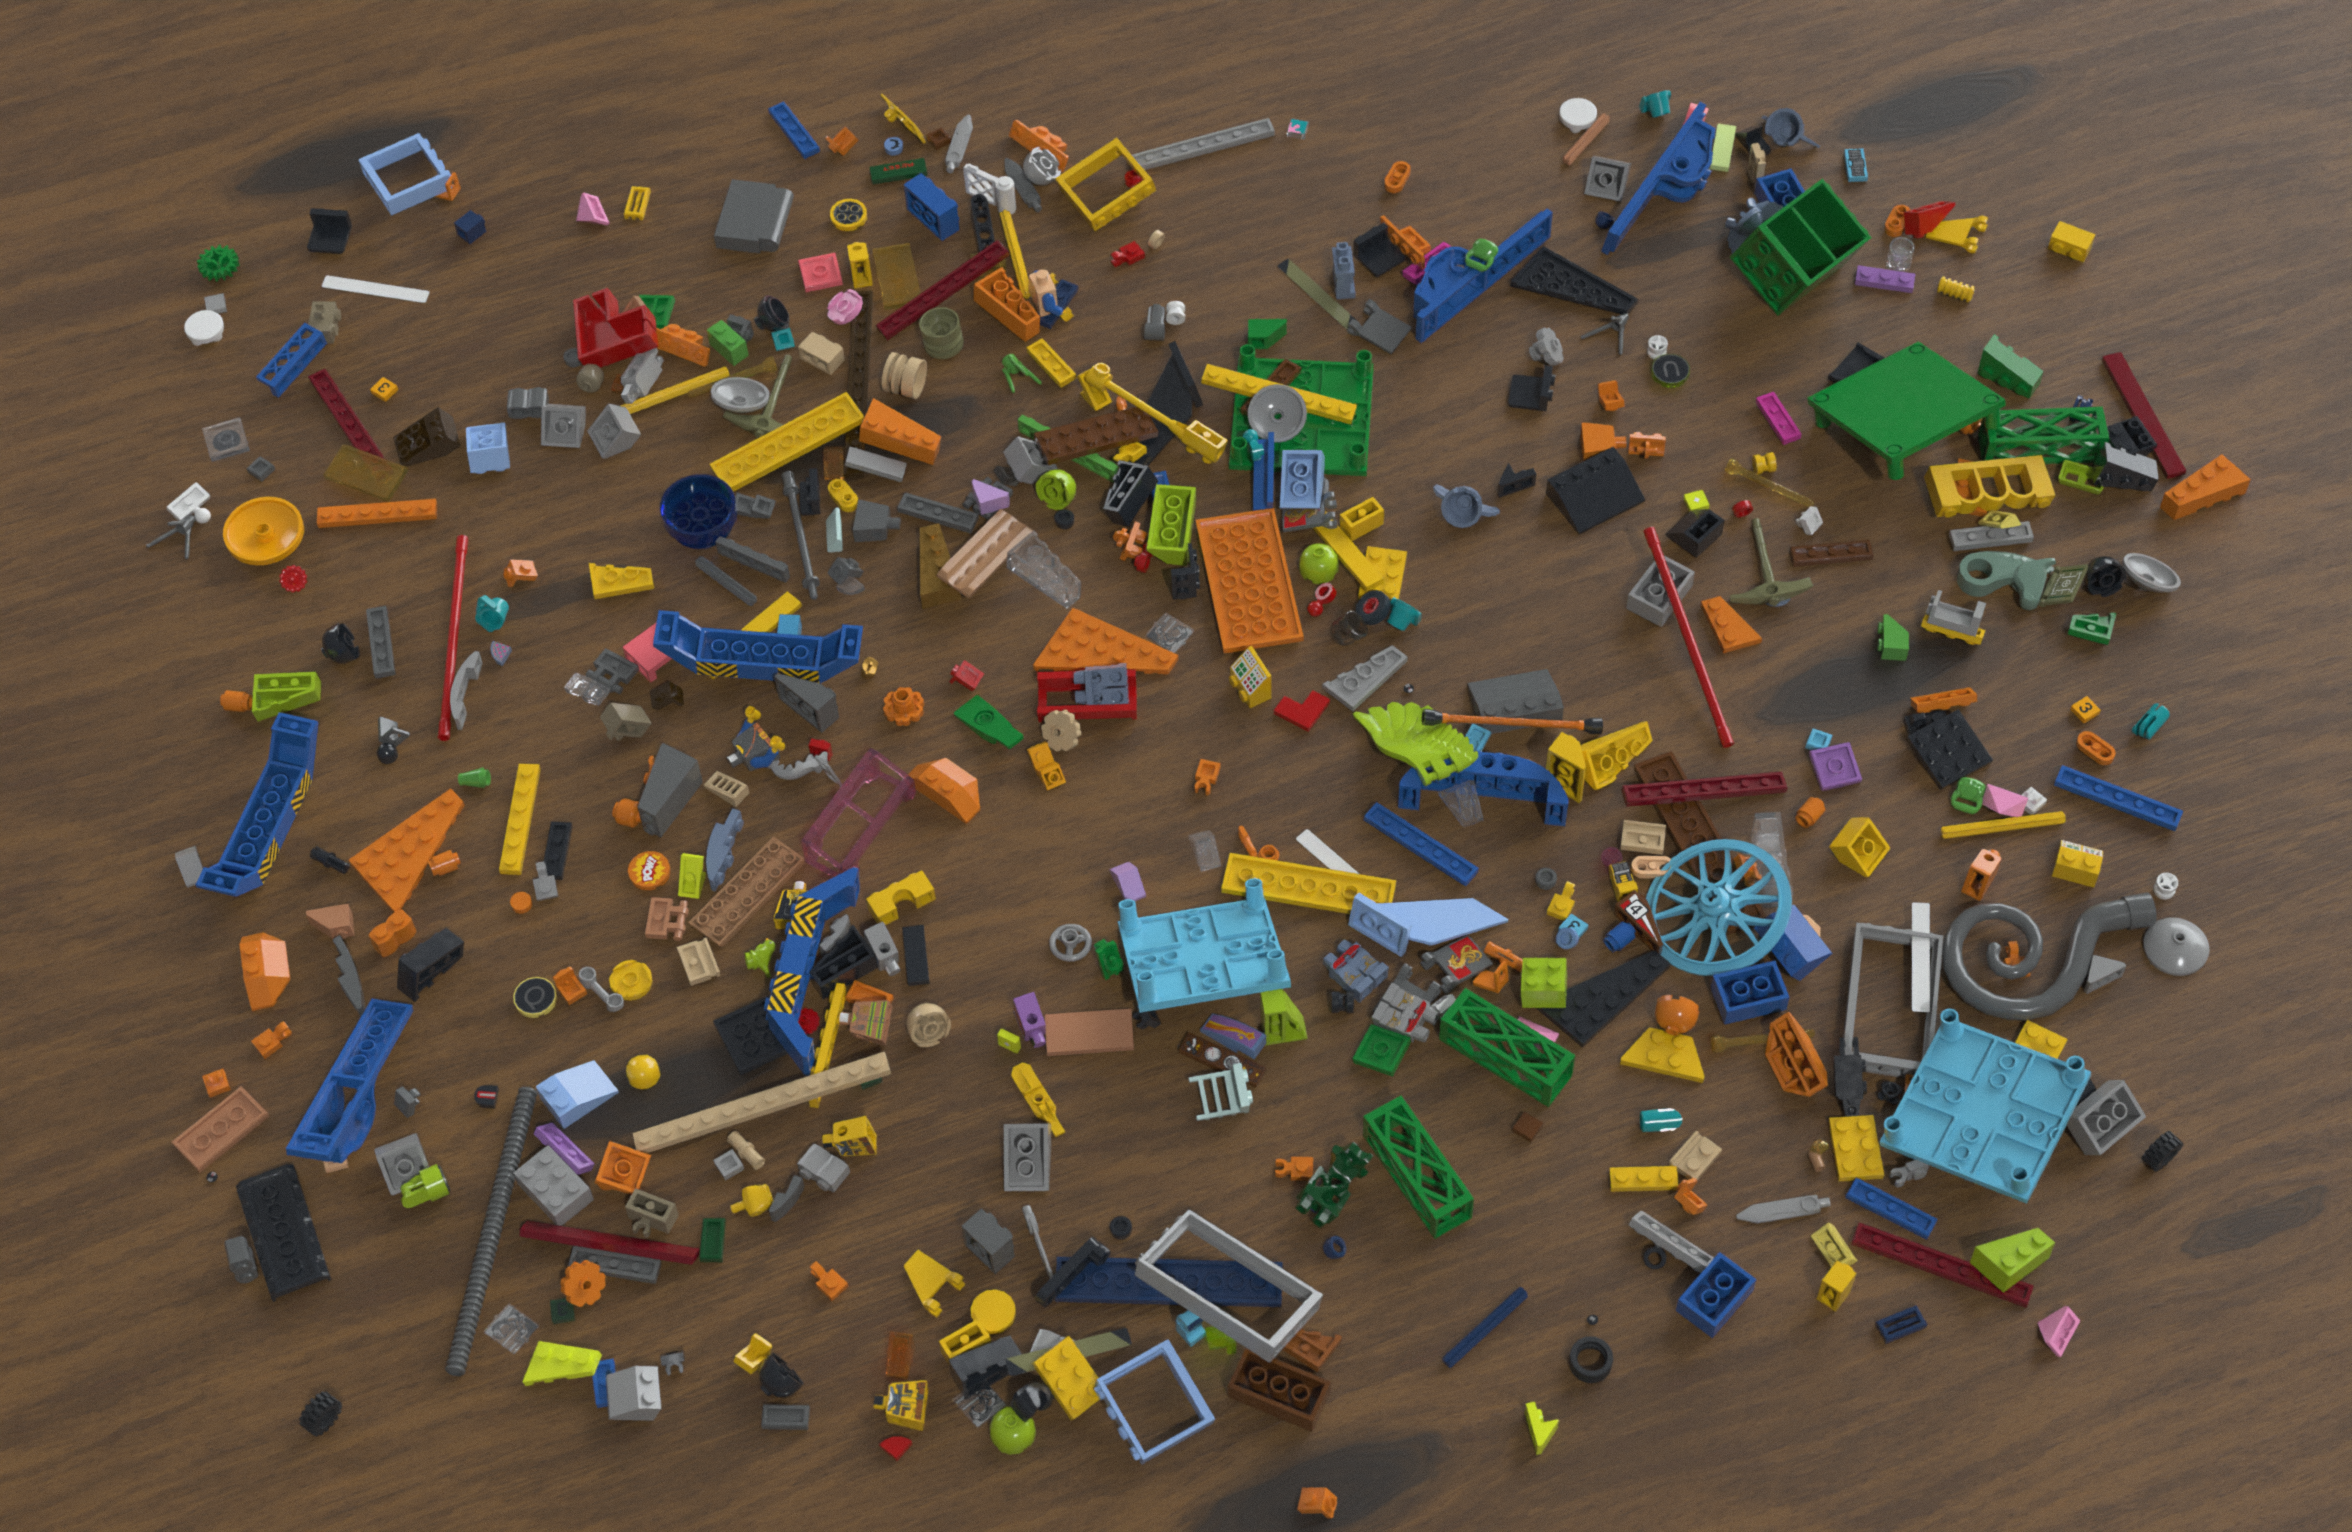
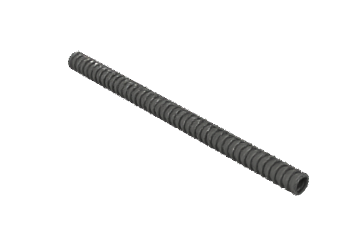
M530 1087L518 1089L517 1100L513 1108L514 1112L512 1113L508 1127L509 1130L505 1139L506 1143L503 1146L501 1161L499 1162L496 1180L492 1188L493 1192L489 1200L490 1205L487 1207L488 1211L486 1212L482 1226L483 1230L477 1245L478 1249L474 1257L475 1262L472 1264L473 1268L469 1276L470 1281L467 1283L468 1287L464 1295L465 1300L462 1302L463 1307H461V1313L457 1321L458 1326H456V1333L453 1336V1346H451V1352L448 1355L450 1359L447 1360V1366L445 1367V1371L453 1376H462L466 1372V1362L469 1360L468 1355H470V1349L472 1348L471 1342L474 1341L473 1336L478 1326V1316L481 1314L480 1310L484 1302L483 1297L486 1295L485 1290L488 1287L487 1284L491 1276L490 1271L493 1268L495 1252L498 1249L500 1233L502 1232L506 1218L505 1214L509 1206L508 1202L512 1194L511 1189L514 1187V1172L519 1168L518 1164L522 1156L524 1140L527 1137L529 1122L531 1121L534 1103L538 1094L536 1090Z

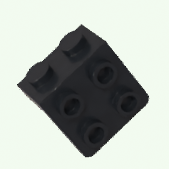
M311 208L309 215L313 223V229L307 245L308 251L334 254L344 253L352 229L348 211Z
M1384 222L1374 226L1370 231L1359 235L1354 240L1353 255L1376 277H1380L1405 261V256L1388 240V226Z
M1545 366L1543 378L1513 375L1508 405L1515 408L1547 411L1548 401L1552 402L1553 390H1550V386H1554L1556 375L1552 374L1553 366Z
M1187 543L1188 568L1171 569L1173 600L1197 597V589H1200L1197 550L1192 549V543Z

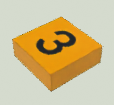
M384 377L370 389L371 394L384 402L399 390L396 384Z
M2088 696L2071 705L2070 708L2083 724L2099 715L2101 711Z

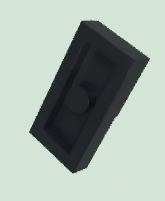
M1941 710L1904 716L1908 736L1947 716L1946 711Z

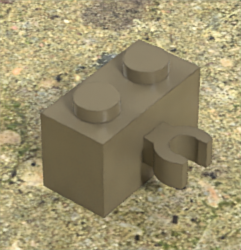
M313 301L308 325L321 331L327 343H334L335 336L338 335L337 324L341 320V310L337 308L336 302ZM307 331L308 336L310 337L312 333Z
M610 703L600 716L608 729L606 735L609 740H612L614 736L617 741H620L623 736L641 738L652 724L642 707L636 705Z
M636 1188L625 1206L629 1219L636 1221L633 1225L634 1234H637L640 1228H645L643 1232L645 1238H648L651 1234L650 1227L669 1234L679 1216L675 1203Z

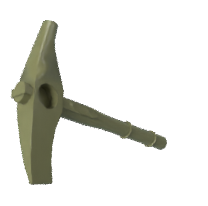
M785 355L769 396V401L765 405L762 415H739L725 411L723 417L749 433L754 434L757 438L783 426V424L771 417L787 371L790 368L792 356Z
M1752 519L1753 532L1756 538L1765 583L1745 593L1730 595V602L1759 605L1769 603L1770 605L1777 606L1779 602L1795 597L1812 588L1813 584L1809 577L1793 582L1774 580L1760 519Z

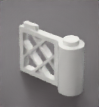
M966 164L963 167L966 193L972 196L976 194L986 196L988 203L998 207L999 213L1003 212L1004 209L1010 211V214L1015 212L1016 201L1012 178L1007 176L997 178L979 170L978 167L972 164Z

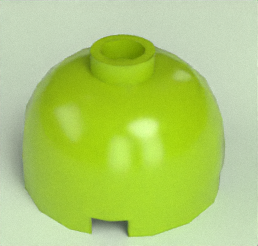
M1055 469L1046 472L1040 477L1036 483V492L1041 501L1044 500L1048 503L1047 507L1054 510H1062L1074 499L1076 484L1071 475L1066 471Z
M1317 543L1310 545L1300 556L1299 572L1305 580H1312L1314 584L1332 581L1334 575L1339 571L1338 556L1326 544Z
M1011 1406L999 1410L993 1416L989 1427L992 1443H994L999 1451L1010 1455L1024 1452V1449L1033 1444L1036 1436L1035 1422L1032 1417L1024 1423L1015 1414Z

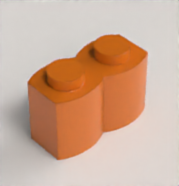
M398 910L391 914L385 923L376 926L370 932L369 938L373 948L382 957H387L394 953L400 944L409 941L416 934V929L412 918L403 910Z

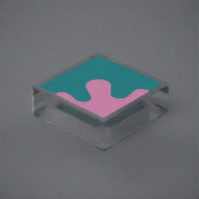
M1291 118L1287 129V136L1305 139L1309 121Z

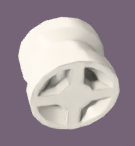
M1180 301L1169 302L1166 305V321L1172 325L1182 324L1185 321V305Z
M1660 335L1652 336L1649 339L1647 354L1651 359L1656 360L1660 356L1667 354V339Z
M2171 873L2160 874L2153 888L2155 895L2165 900L2172 898L2178 887V880Z

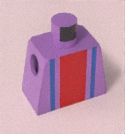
M1032 992L1014 998L1013 1013L1024 1040H1031L1034 1048L1046 1044L1043 1036L1046 1034V1025L1035 993Z

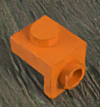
M844 127L833 139L829 136L825 138L830 143L828 147L835 154L838 151L843 156L859 141L847 127Z
M1616 380L1598 384L1599 402L1606 411H1615L1618 408L1625 407L1624 399L1618 392Z
M510 560L503 572L508 587H513L516 580L535 581L538 576L533 561Z
M571 966L558 971L553 976L556 989L568 1005L587 995L586 989L575 976Z
M1695 1178L1683 1180L1678 1185V1192L1674 1196L1682 1204V1208L1693 1215L1703 1212L1708 1206L1691 1191L1698 1182Z
M1326 1487L1302 1488L1297 1510L1302 1514L1322 1513L1327 1518H1333L1334 1510L1337 1507V1497Z

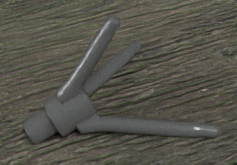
M1623 313L1617 317L1612 316V322L1582 335L1581 339L1588 338L1608 328H1613L1619 331V355H1622L1625 325L1629 319L1628 314Z
M190 515L181 521L168 522V526L176 527L153 540L146 547L150 548L172 534L179 532L185 534V559H188L191 528L196 518Z

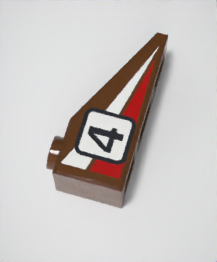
M1634 890L1615 904L1614 916L1621 922L1630 923L1636 931L1634 933L1635 936L1651 951L1655 950L1661 955L1663 943L1650 905L1643 895H1639Z

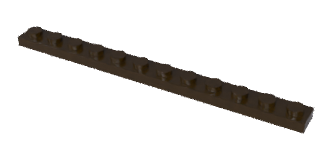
M856 291L862 297L863 305L859 314L852 320L848 394L865 417L868 409L873 291ZM861 425L846 432L844 479L864 478V471L845 466L849 447L865 451L866 443L859 441Z

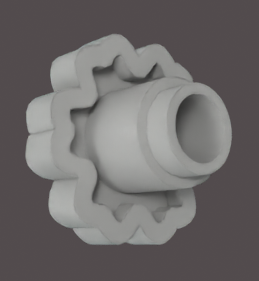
M1549 327L1538 330L1536 333L1538 341L1529 348L1533 360H1545L1550 366L1562 363L1564 358L1561 352H1563V349L1554 331Z

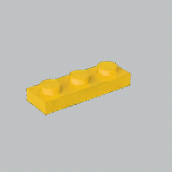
M1043 339L1027 347V353L1060 388L1076 379V373Z
M1926 614L1921 624V627L1929 632L1943 633L1949 638H1959L1972 645H1981L1986 631L1978 628L1976 637L1927 623L1929 615Z
M1677 1166L1612 1167L1609 1169L1611 1192L1677 1190L1678 1187Z

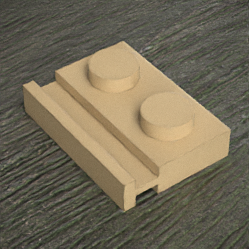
M1759 143L1751 144L1747 168L1751 182L1754 183V190L1757 178L1764 177L1766 165L1765 152L1761 150Z
M1624 820L1620 850L1663 855L1666 825Z
M707 937L703 938L704 940L694 941L677 947L691 986L710 980L711 977L720 976V971Z
M1695 1131L1672 1157L1669 1165L1677 1166V1171L1686 1178L1698 1180L1719 1157L1722 1149L1705 1136L1702 1137L1698 1131Z

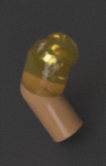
M1822 1139L1815 1140L1808 1153L1816 1172L1826 1168L1821 1155L1828 1150L1829 1145L1827 1141Z

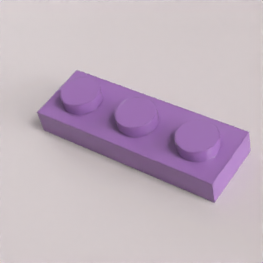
M1858 265L1855 285L1912 293L1915 274Z
M553 1123L536 1127L534 1135L545 1146L549 1145L577 1175L593 1169L595 1163Z

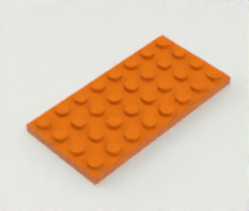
M1274 508L1197 519L1196 528L1223 653L1244 651L1250 646L1253 649L1304 641Z

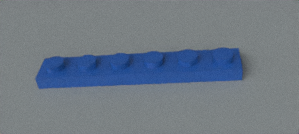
M2062 765L2054 783V786L2172 831H2176L2183 814V810Z
M1376 802L1365 814V822L1462 885L1467 886L1478 873V867Z

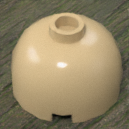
M924 1003L918 1005L909 1013L906 1028L909 1036L918 1046L931 1047L940 1043L938 1039L942 1038L943 1035L946 1037L949 1034L951 1020L938 1005Z

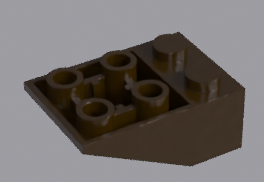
M439 407L393 437L401 467L447 456L461 446L453 416Z

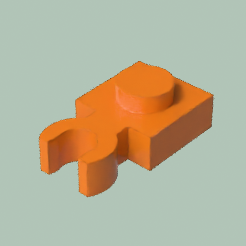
M1200 759L1195 775V780H1197L1195 783V793H1198L1199 789L1204 787L1206 788V795L1210 794V784H1216L1221 763Z
M1291 1157V1162H1287L1284 1159H1276L1275 1166L1283 1167L1282 1170H1275V1177L1283 1178L1286 1175H1291V1181H1308L1313 1175V1157Z

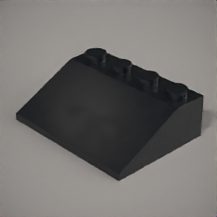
M1614 447L1547 479L1546 495L1579 535L1645 502V497L1627 463Z

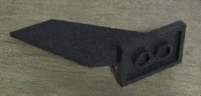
M1176 341L1168 344L1172 355L1147 404L1171 420L1186 424L1192 417L1193 401L1196 408L1204 404ZM1152 416L1150 417L1158 430V437L1139 442L1146 446L1147 453L1135 461L1136 464L1149 466L1175 436L1168 426Z

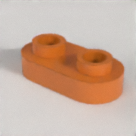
M1398 161L1391 167L1384 183V187L1388 192L1398 193L1403 189L1411 171V167L1407 162Z
M1896 205L1892 209L1884 227L1887 235L1898 237L1903 233L1905 229L1904 212L1909 211V207L1906 205Z
M2084 731L2078 735L2076 746L2081 752L2100 765H2109L2113 762L2116 752L2110 744L2090 731Z

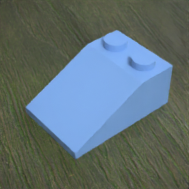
M505 423L466 427L467 455L471 473L482 474L486 471H503L506 468H510Z
M1283 450L1280 509H1320L1325 456L1322 450Z
M595 1061L556 1073L536 1086L540 1099L563 1129L619 1093Z

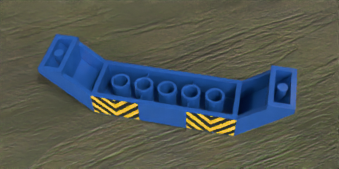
M659 610L653 647L697 675L775 681L774 676L781 674L821 684L859 663L863 626L843 624L842 628L824 637L701 628L682 617L679 612Z
M278 713L271 727L272 735L269 758L219 863L209 868H203L195 884L197 888L237 897L264 885L312 783L318 721Z
M854 867L799 895L796 904H792L790 912L792 920L787 922L785 929L787 938L786 941H782L780 947L782 956L780 960L777 959L775 965L776 978L771 979L769 989L771 996L766 998L764 1010L767 1011L766 1020L769 1021L770 1030L805 1076H810L815 1060L813 1038L807 1037L798 1023L810 980L809 972L815 962L825 921L850 906L856 907L860 892L859 870Z

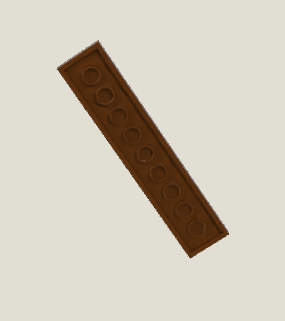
M1672 751L1634 764V771L1642 784L1688 780ZM1700 800L1653 804L1680 853L1702 842L1722 839ZM1725 850L1704 853L1706 871L1710 883L1715 884L1722 880L1725 868ZM1730 854L1731 869L1733 874L1737 870V867L1735 865L1732 855ZM1698 855L1686 861L1693 876L1701 881ZM1744 876L1734 887L1735 890L1741 891L1748 888L1745 885ZM1716 896L1710 898L1709 901L1712 902L1713 898H1716ZM1759 903L1749 904L1740 909L1741 913L1751 917L1766 918ZM1728 925L1726 934L1728 936L1741 931L1738 926Z

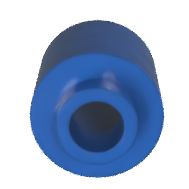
M1620 922L1606 934V937L1603 939L1604 944L1611 952L1620 951L1635 939L1634 933L1636 931L1630 923Z

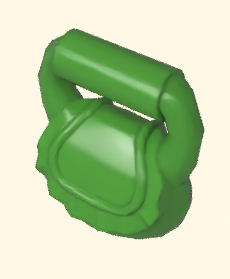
M1477 239L1472 249L1465 256L1466 266L1480 272L1488 270L1498 253V247L1486 239ZM1475 256L1477 258H1480L1484 261H1487V264H1481L1477 261L1470 259V257Z
M1960 778L1957 782V788L1951 796L1952 807L1971 815L1977 813L1982 807L1986 786L1976 779ZM1960 797L1961 799L1976 802V807L1958 802L1956 799Z

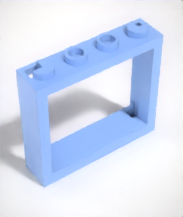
M420 133L358 159L363 174L391 215L447 191L445 183L451 174L449 170L445 171L442 160H438L435 150L431 149L428 140L423 139ZM422 150L438 175L391 196L375 170Z
M1169 1339L1098 1378L1095 1383L1096 1387L1094 1390L1100 1400L1104 1399L1108 1406L1106 1411L1110 1419L1116 1420L1119 1425L1117 1430L1123 1440L1127 1439L1131 1446L1129 1451L1135 1461L1139 1460L1141 1465L1210 1426L1215 1420ZM1162 1355L1201 1421L1151 1450L1144 1452L1106 1386Z

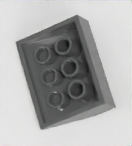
M1547 669L1467 683L1476 716L1560 721L1563 718L1564 707ZM1479 724L1480 727L1491 731V734L1528 728L1527 726Z

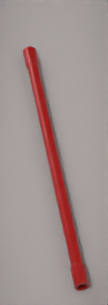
M1648 527L1643 533L1653 554L1712 714L1723 748L1731 747L1734 745L1732 735L1724 720L1662 552L1655 527Z
M459 535L456 538V558L441 716L437 736L440 741H448L451 732L450 695L455 678L465 560L468 550V537L465 535Z

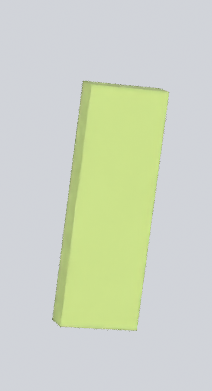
M1717 125L1712 164L1710 166L1711 170L1729 171L1736 126Z

